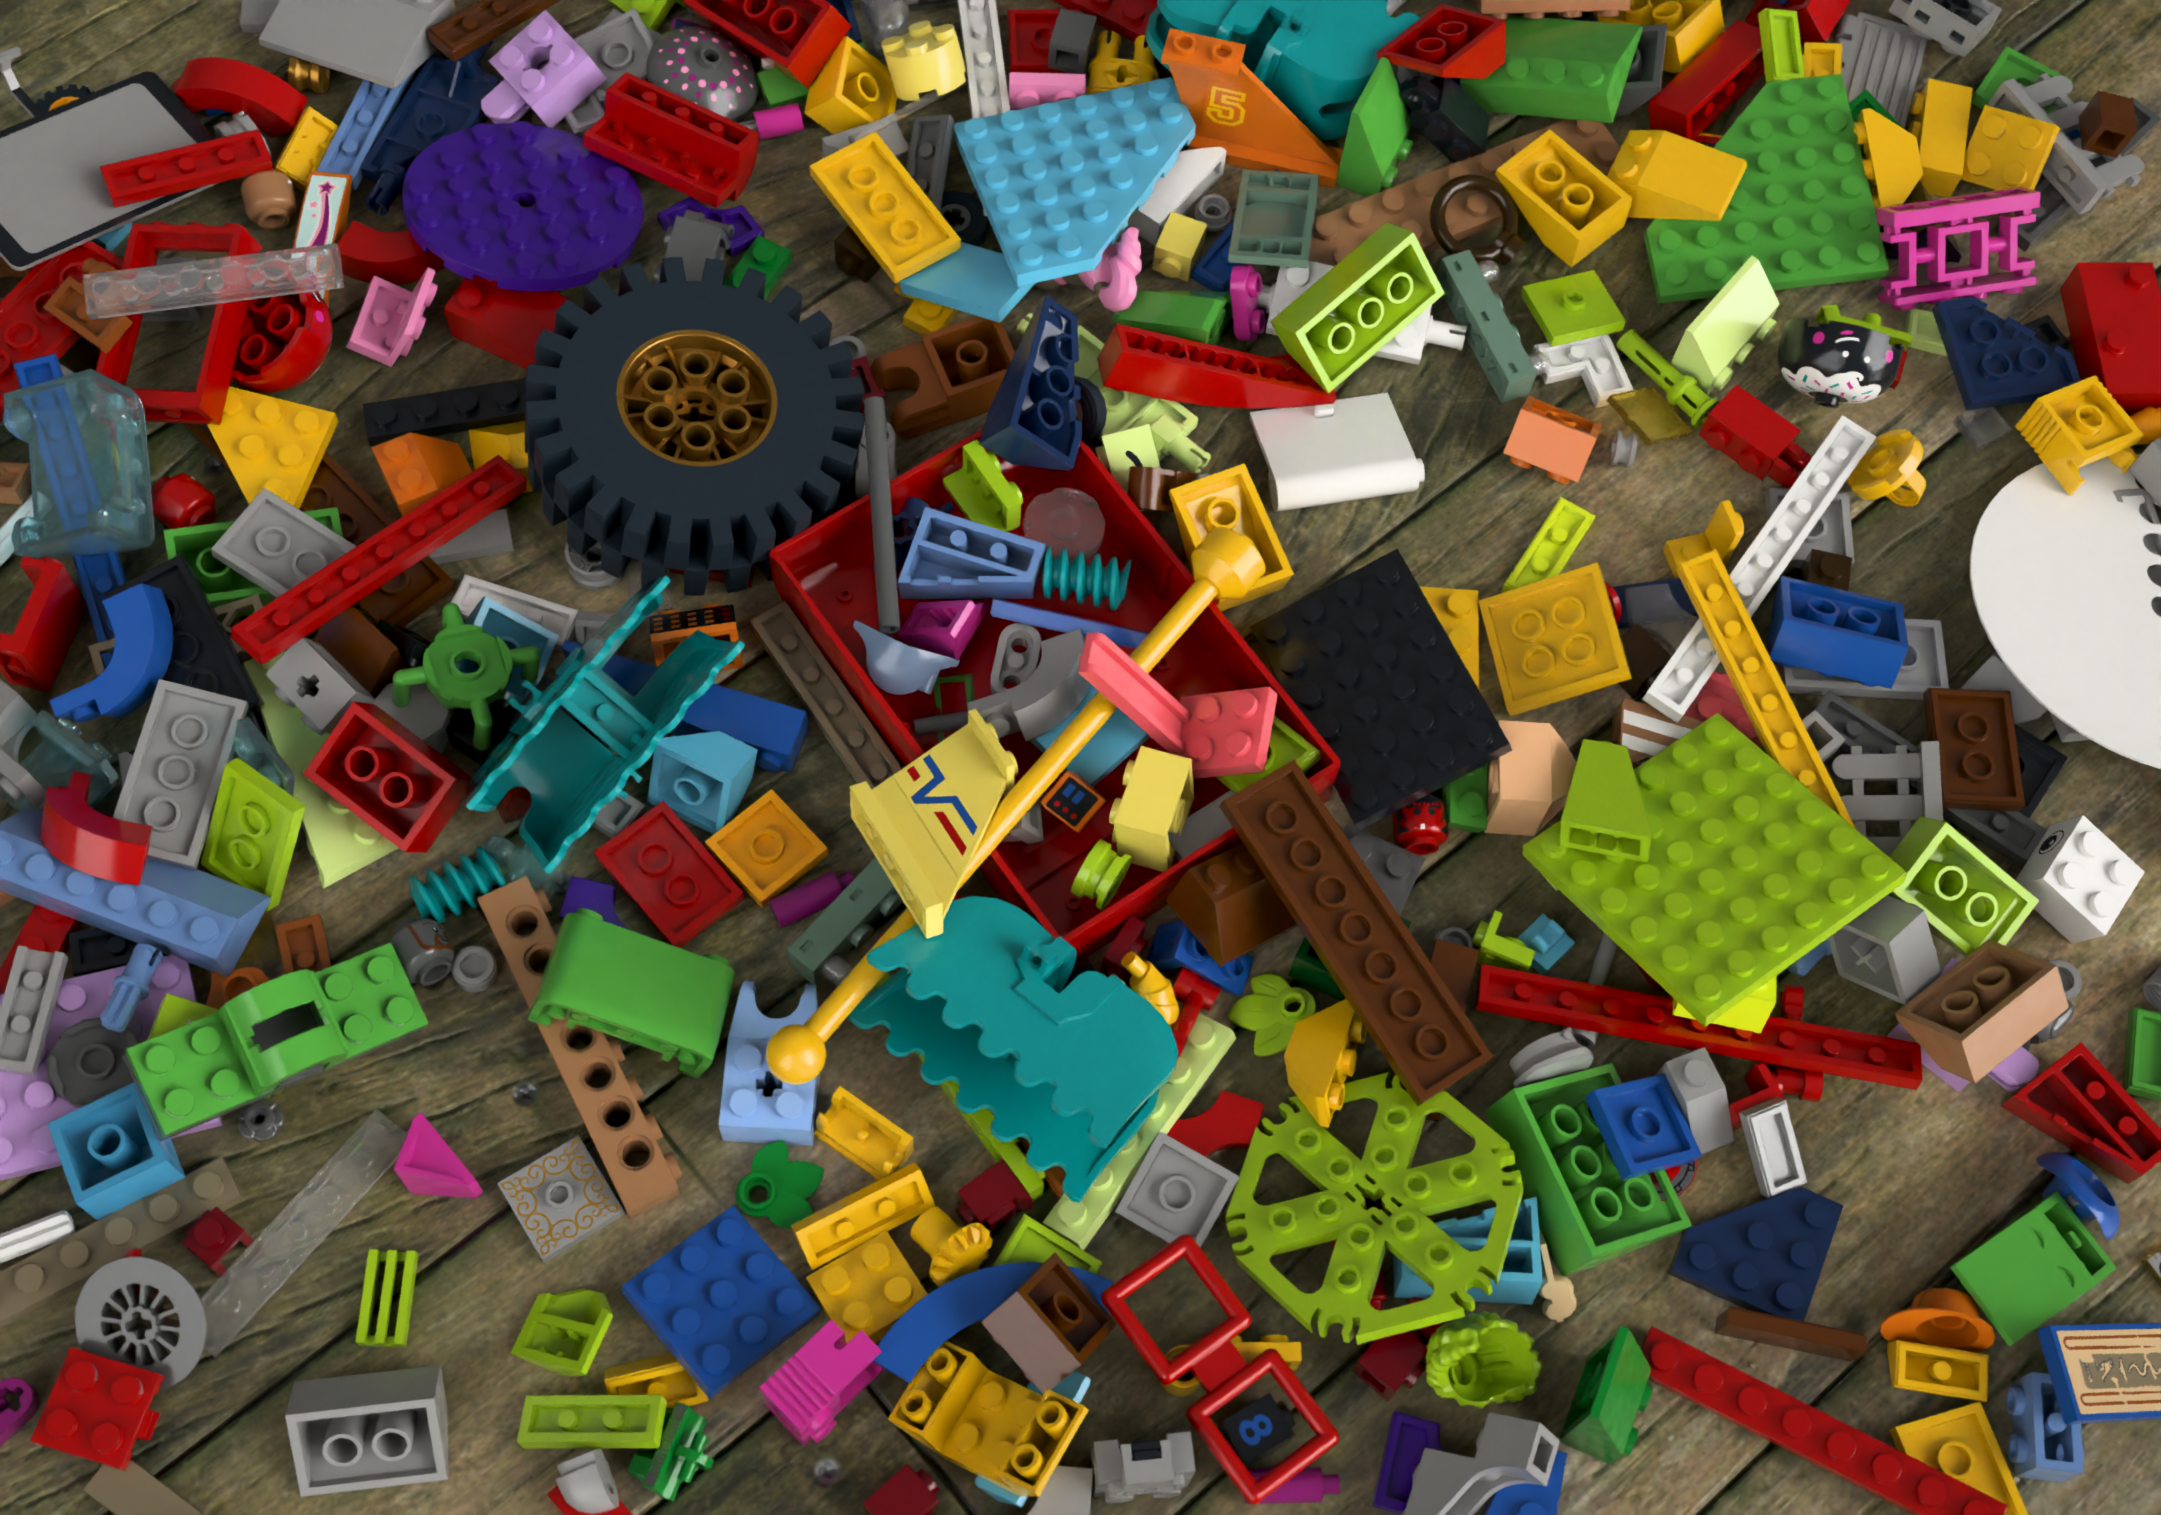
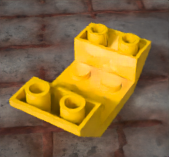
M945 1341L920 1367L897 1402L888 1420L946 1460L1019 1497H1039L1089 1410L1084 1405L1048 1388L1041 1395L988 1370L973 1353Z

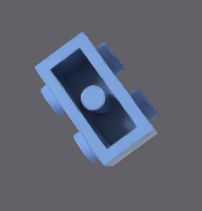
M2030 1372L2012 1382L2006 1395V1408L2008 1414L2012 1415L2013 1434L2008 1442V1456L2010 1461L2014 1463L2015 1477L2064 1482L2084 1473V1448L2082 1445L2081 1424H2064L2050 1374Z

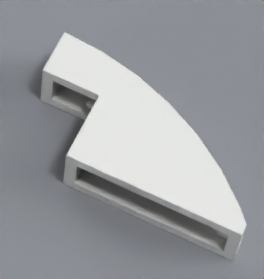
M1207 147L1179 152L1178 160L1164 178L1160 177L1154 184L1153 193L1139 211L1135 210L1129 217L1126 228H1137L1139 230L1138 236L1155 246L1171 211L1185 216L1223 175L1227 150L1222 147Z

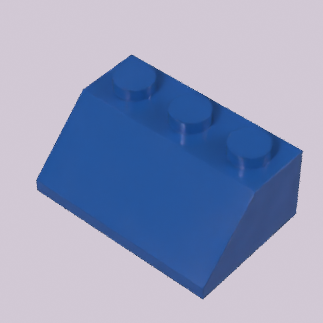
M1780 576L1767 633V652L1771 660L1784 667L1797 666L1816 671L1826 677L1839 676L1856 680L1860 684L1869 687L1881 686L1892 689L1909 649L1903 605Z

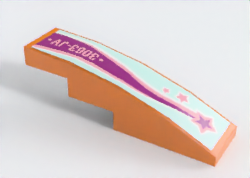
M311 171L299 216L289 271L314 287L323 297L329 308L331 288L336 289L338 263L333 249L347 230L352 176L348 174Z

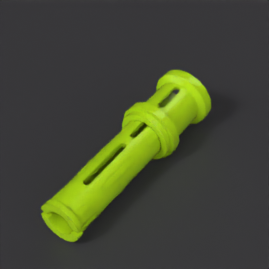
M1635 329L1627 331L1619 339L1616 348L1621 350L1667 393V402L1671 406H1678L1692 419L1691 424L1695 428L1703 426L1708 414L1720 401L1717 398L1711 399L1697 386V380L1693 376H1683L1660 353L1638 335Z

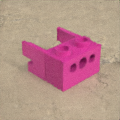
M831 1319L759 1387L765 1406L803 1447L811 1439L819 1443L837 1425L834 1417L884 1370L872 1362L882 1350L862 1330L846 1344L845 1333Z

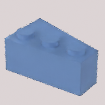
M925 507L897 582L900 598L1033 599L1043 572L1046 544Z

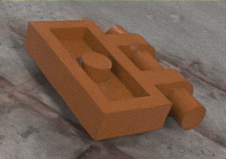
M89 258L82 266V270L88 274L83 281L79 283L71 276H68L43 308L107 354L133 323L123 314L125 310L129 307H134L140 312H144L150 307L151 300L143 294V289L135 282L120 278L117 270L106 262L99 263L95 259ZM109 289L112 293L106 301L98 296L102 290Z

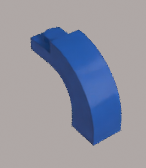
M140 583L102 601L114 631L115 645L112 658L106 669L96 679L49 701L55 717L72 719L76 723L87 722L100 715L123 718L141 707L155 692L158 680H163L173 649L171 614L160 588Z

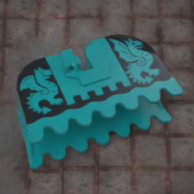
M666 575L645 584L581 648H575L556 670V679L544 692L539 691L527 680L522 682L521 685L531 692L532 698L525 705L519 704L513 696L508 698L507 702L521 713V717L483 760L465 788V806L470 810L481 812L493 811L507 792L516 786L524 787L530 792L532 801L529 810L521 822L519 834L543 870L548 874L564 858L568 847L591 827L596 820L598 812L607 803H610L617 795L624 800L629 794L622 789L626 785L628 777L631 776L637 783L643 779L635 770L640 768L651 757L658 742L681 722L688 707L710 688L715 681L717 673L725 665L729 664L745 646L740 640L736 642L717 640L697 630L685 638L664 659L634 696L602 670L604 665L627 637L664 601L661 592L671 581ZM561 705L564 709H566L570 714H572L577 720H579L583 725H585L590 731H592L596 736H598L603 742H605L620 756L614 755L609 749H607L596 738H594L590 733H588L583 727H581L564 711H562L559 708V706Z

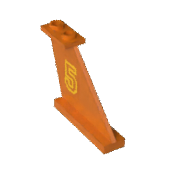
M1169 28L1160 63L1169 65L1181 103L1186 105L1195 122V137L1189 144L1188 150L1222 147L1227 150L1225 164L1250 170L1275 171L1277 169L1280 172L1319 174L1318 185L1335 188L1343 149L1324 145L1242 63L1246 48L1245 44Z

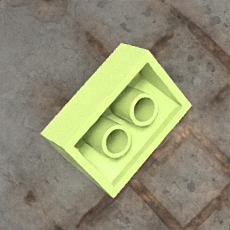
M1752 255L1688 326L1670 363L1683 376H1693L1697 380V386L1706 395H1709L1714 388L1722 390L1734 373L1731 368L1736 363L1742 366L1756 347L1753 343L1758 338L1764 341L1777 324V321L1772 318L1779 306V301L1757 258Z

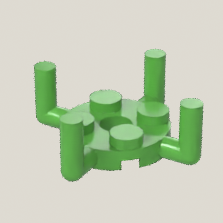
M447 603L442 610L441 631L434 637V641L429 647L426 648L423 655V666L402 669L394 673L392 702L397 707L407 706L410 702V687L425 683L443 707L449 709H471L475 722L473 745L477 750L484 751L491 745L493 720L488 705L505 696L511 680L512 667L522 665L521 679L523 681L535 682L538 678L541 652L536 646L509 650L504 640L497 635L495 638L483 632L484 628L464 624L459 606L455 603ZM469 659L475 661L480 668L473 673H463L455 665L461 660Z

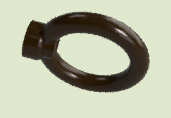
M1480 175L1456 177L1445 183L1438 190L1430 208L1431 229L1439 245L1449 255L1470 250L1477 264L1498 259L1506 266L1526 242L1517 235L1518 213L1511 196L1501 185L1487 177ZM1468 190L1479 191L1488 195L1498 205L1503 217V229L1490 246L1471 248L1461 244L1451 235L1446 224L1445 211L1449 201L1456 194Z

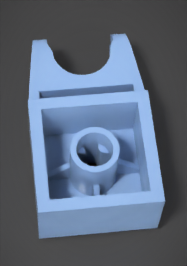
M744 981L739 992L727 1040L718 1125L722 1140L766 1144L783 1140L786 1145L813 1146L820 1073L813 1080L804 1084L792 1085L784 1083L771 1073L766 1062V1048L770 1038L776 1031L787 1025H804L818 1009L816 985L806 984L797 1009L785 1018L774 1019L765 1016L757 1008L755 1002V981ZM770 1087L777 1088L774 1089L771 1097L764 1096L763 1091Z

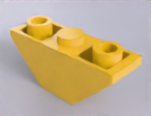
M1871 108L1863 109L1858 115V122L1853 123V130L1857 135V145L1863 144L1865 159L1862 160L1867 180L1871 184L1872 200L1877 216V208L1904 204L1923 176V169L1916 136Z
M1347 999L1296 1022L1284 1054L1289 1086L1316 1122L1322 1127L1329 1128L1334 1111L1342 1109L1345 1098L1344 1083L1346 1077H1352L1355 1072L1357 1062L1356 1048L1358 1043L1365 1042L1368 1032Z

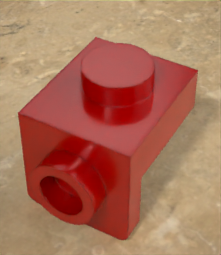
M1763 1061L1755 1064L1744 1076V1080L1752 1095L1729 1105L1733 1130L1742 1127L1739 1112L1777 1096L1785 1099L1780 1079L1774 1072L1769 1071Z

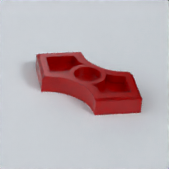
M1222 1090L1219 1098L1209 1110L1193 1118L1178 1119L1167 1135L1206 1158L1215 1152L1227 1148L1240 1147L1239 1149L1246 1148L1248 1150L1265 1104Z

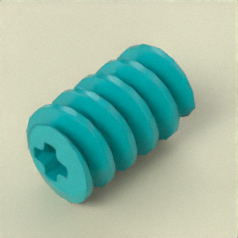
M1048 545L1041 582L1044 598L1050 599L1056 588H1058L1061 601L1067 602L1072 592L1075 591L1077 604L1083 605L1089 594H1092L1094 607L1100 608L1104 599L1108 597L1110 609L1116 611L1122 600L1125 599L1131 560L1127 561L1123 570H1119L1117 557H1111L1107 566L1102 567L1100 554H1095L1090 564H1086L1084 551H1079L1074 560L1069 561L1067 548H1062L1057 558H1053L1051 545Z
M477 846L475 848L476 861L474 862L465 853L459 854V869H456L446 860L442 862L443 876L441 877L430 867L426 869L425 884L416 876H410V893L421 917L428 919V915H432L439 923L445 922L446 907L456 916L462 914V900H465L475 909L478 907V893L481 892L485 895L494 891V886L496 885L499 887L507 885L493 853L489 854L481 846Z

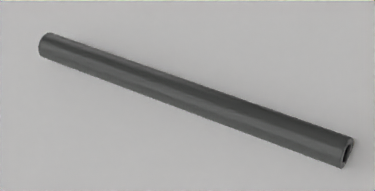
M872 396L864 400L878 626L881 633L891 634L900 630L885 402L881 397Z

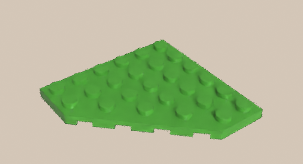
M1842 74L1767 82L1714 146V149L1744 159L1747 163V168L1721 221L1656 218L1646 229L1644 241L1658 304L1715 297L1752 255L1759 260L1773 291L1886 278L1890 269L1883 241L1880 240V229L1877 224V216L1867 176L1862 164L1863 159L1860 147L1857 145V135L1853 130L1854 122Z

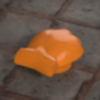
M255 967L235 969L228 977L212 972L211 987L206 1005L220 1009L234 997L269 981L270 978L265 975L264 971Z

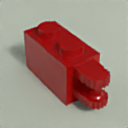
M1737 384L1708 414L1699 433V436L1704 438L1712 448L1722 451L1737 462L1744 471L1752 473L1762 481L1768 476L1786 489H1791L1800 476L1796 471L1802 473L1812 459L1809 453H1806L1804 449L1794 443L1801 430Z

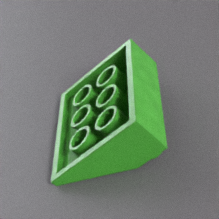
M1508 15V18L1502 19L1506 20L1505 63L1485 79L1461 78L1460 80L1461 89L1485 112L1613 123L1642 34V25L1554 18L1529 19L1522 16Z
M1612 1063L1514 1088L1484 1110L1493 1130L1510 1143V1150H1513L1515 1156V1164L1510 1165L1512 1171L1520 1170L1525 1199L1537 1196L1539 1228L1563 1276L1598 1266L1692 1227L1665 1170L1653 1173L1667 1199L1666 1201H1661L1649 1174L1622 1180L1585 1099L1593 1090L1622 1084Z

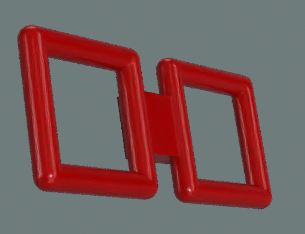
M1189 1234L1180 1235L1102 1292V1303L1162 1384H1172L1190 1371L1206 1392V1395L1187 1409V1420L1248 1503L1253 1505L1260 1503L1338 1443L1340 1438L1338 1431L1277 1350L1267 1349L1247 1364L1230 1340L1250 1326L1252 1321L1251 1315ZM1184 1257L1229 1318L1168 1361L1124 1299ZM1270 1372L1316 1435L1259 1479L1255 1480L1209 1416Z

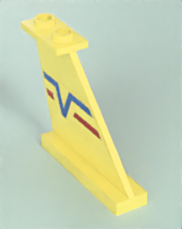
M976 708L968 711V724L872 790L866 781L849 786L851 818L926 939L943 933V920L1002 794L1006 796L1014 787V776L1018 775V765L1011 751L1003 749L999 743L994 726L991 723H986Z

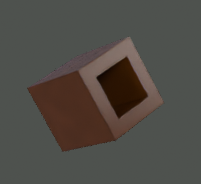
M2098 90L2079 116L2082 149L2117 158L2137 133L2134 100Z

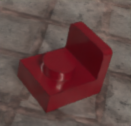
M1133 915L1129 917L1104 954L1101 972L1109 978L1112 974H1115L1129 988L1131 974L1121 964L1122 958L1129 952H1135L1141 957L1148 943L1143 940L1146 923Z

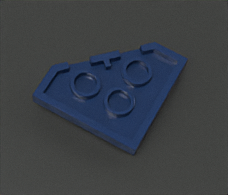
M1976 297L1939 301L1932 309L1966 411L2035 401L2041 396L2081 381L2073 356L2069 351L2058 345L2052 348L2034 337L2036 332L2014 319L2008 317L2005 321L1986 310L1985 308L1988 304Z
M1798 1187L1692 1226L1682 1233L1667 1274L1747 1310L1804 1321L1844 1205L1803 1187Z

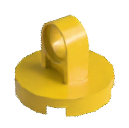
M1894 429L1875 438L1879 445L1874 447L1868 454H1864L1846 482L1851 486L1855 495L1863 500H1875L1886 496L1897 505L1912 507L1918 504L1926 488L1924 477L1917 471L1924 450L1922 443L1908 430ZM1901 485L1906 486V487L1910 488L1911 490H1907V489H1905V488H1902Z

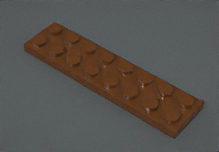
M232 381L229 385L230 387L270 396L268 393L248 389L236 381ZM182 423L189 433L234 478L207 424ZM325 451L299 510L303 512L337 507L343 538L358 546L395 521ZM426 556L355 604L376 626H378L380 619L405 627L452 591L455 586L453 580L429 556Z
M1295 760L1222 801L1219 807L1417 1106H1420L1494 1058Z

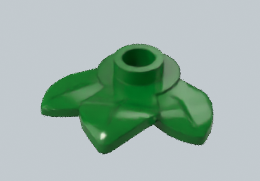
M783 1140L770 1143L762 1147L755 1154L751 1173L745 1175L737 1184L735 1190L736 1203L739 1209L750 1217H767L779 1228L792 1229V1224L815 1213L806 1200L820 1186L824 1170L813 1163L789 1161V1153ZM756 1189H763L767 1192V1197L764 1201L757 1203L750 1199L751 1193Z

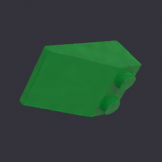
M1620 1325L1587 1356L1559 1438L1560 1443L1608 1464H1613L1623 1454L1630 1455L1638 1436V1429L1632 1427L1638 1410L1641 1412L1645 1410L1653 1390V1386L1647 1383L1651 1367L1630 1329Z

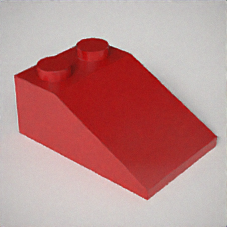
M1440 4L1377 52V59L1380 60L1381 57L1389 59L1392 64L1439 77L1485 79L1505 63L1506 20Z
M475 276L473 280L464 278L443 310L451 336L528 370L529 364L535 365V344L543 329L554 333L555 312L568 299L557 291L531 292L497 288V281Z

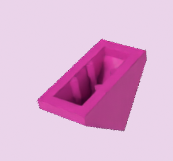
M971 600L917 602L897 636L902 641L919 649L959 660L992 606L993 601L975 603Z
M421 1112L416 1115L412 1120L394 1166L395 1172L409 1192L419 1195L477 1198L484 1193L476 1179Z

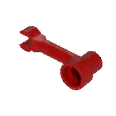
M1185 967L1181 968L1172 985L1176 1000L1184 1003L1178 1019L1172 1028L1177 1044L1178 1057H1180L1186 1045L1188 1036L1201 1008L1209 1012L1221 990L1220 987L1199 977V974L1191 972Z
M1785 985V992L1780 994V1009L1783 1019L1801 1022L1804 1001L1803 986ZM1786 1066L1774 1067L1773 1072L1782 1083L1783 1094L1798 1095L1799 1100L1820 1101L1823 1090V1073Z

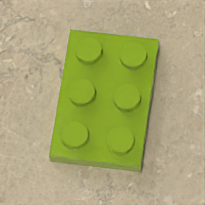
M236 758L226 763L201 865L221 879L269 896L271 901L265 911L273 909L280 903L306 805L241 759Z

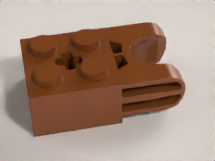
M977 316L921 335L922 341L884 353L874 359L870 368L878 388H884L885 392L901 389L915 391L914 395L894 406L891 424L898 436L904 439L913 438L989 411L1015 355V351L1001 322Z

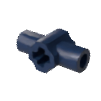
M916 497L906 498L899 514L892 516L897 577L907 558L925 507L930 508L925 501Z

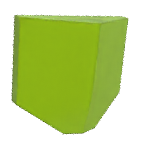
M584 1288L553 1295L550 1293L538 1294L510 1353L517 1358L564 1377L585 1376L613 1318L606 1295Z

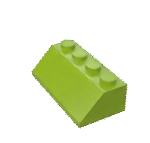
M1386 222L1274 317L1270 323L1286 351L1325 392L1330 393L1445 293L1414 232Z

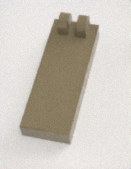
M130 1459L126 1471L102 1465L83 1488L86 1493L115 1515H205L132 1459Z

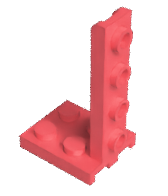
M1099 632L1086 634L1078 673L1168 753L1192 759L1193 779L1264 772L1278 696L1271 687L1181 697L1179 703L1105 634Z

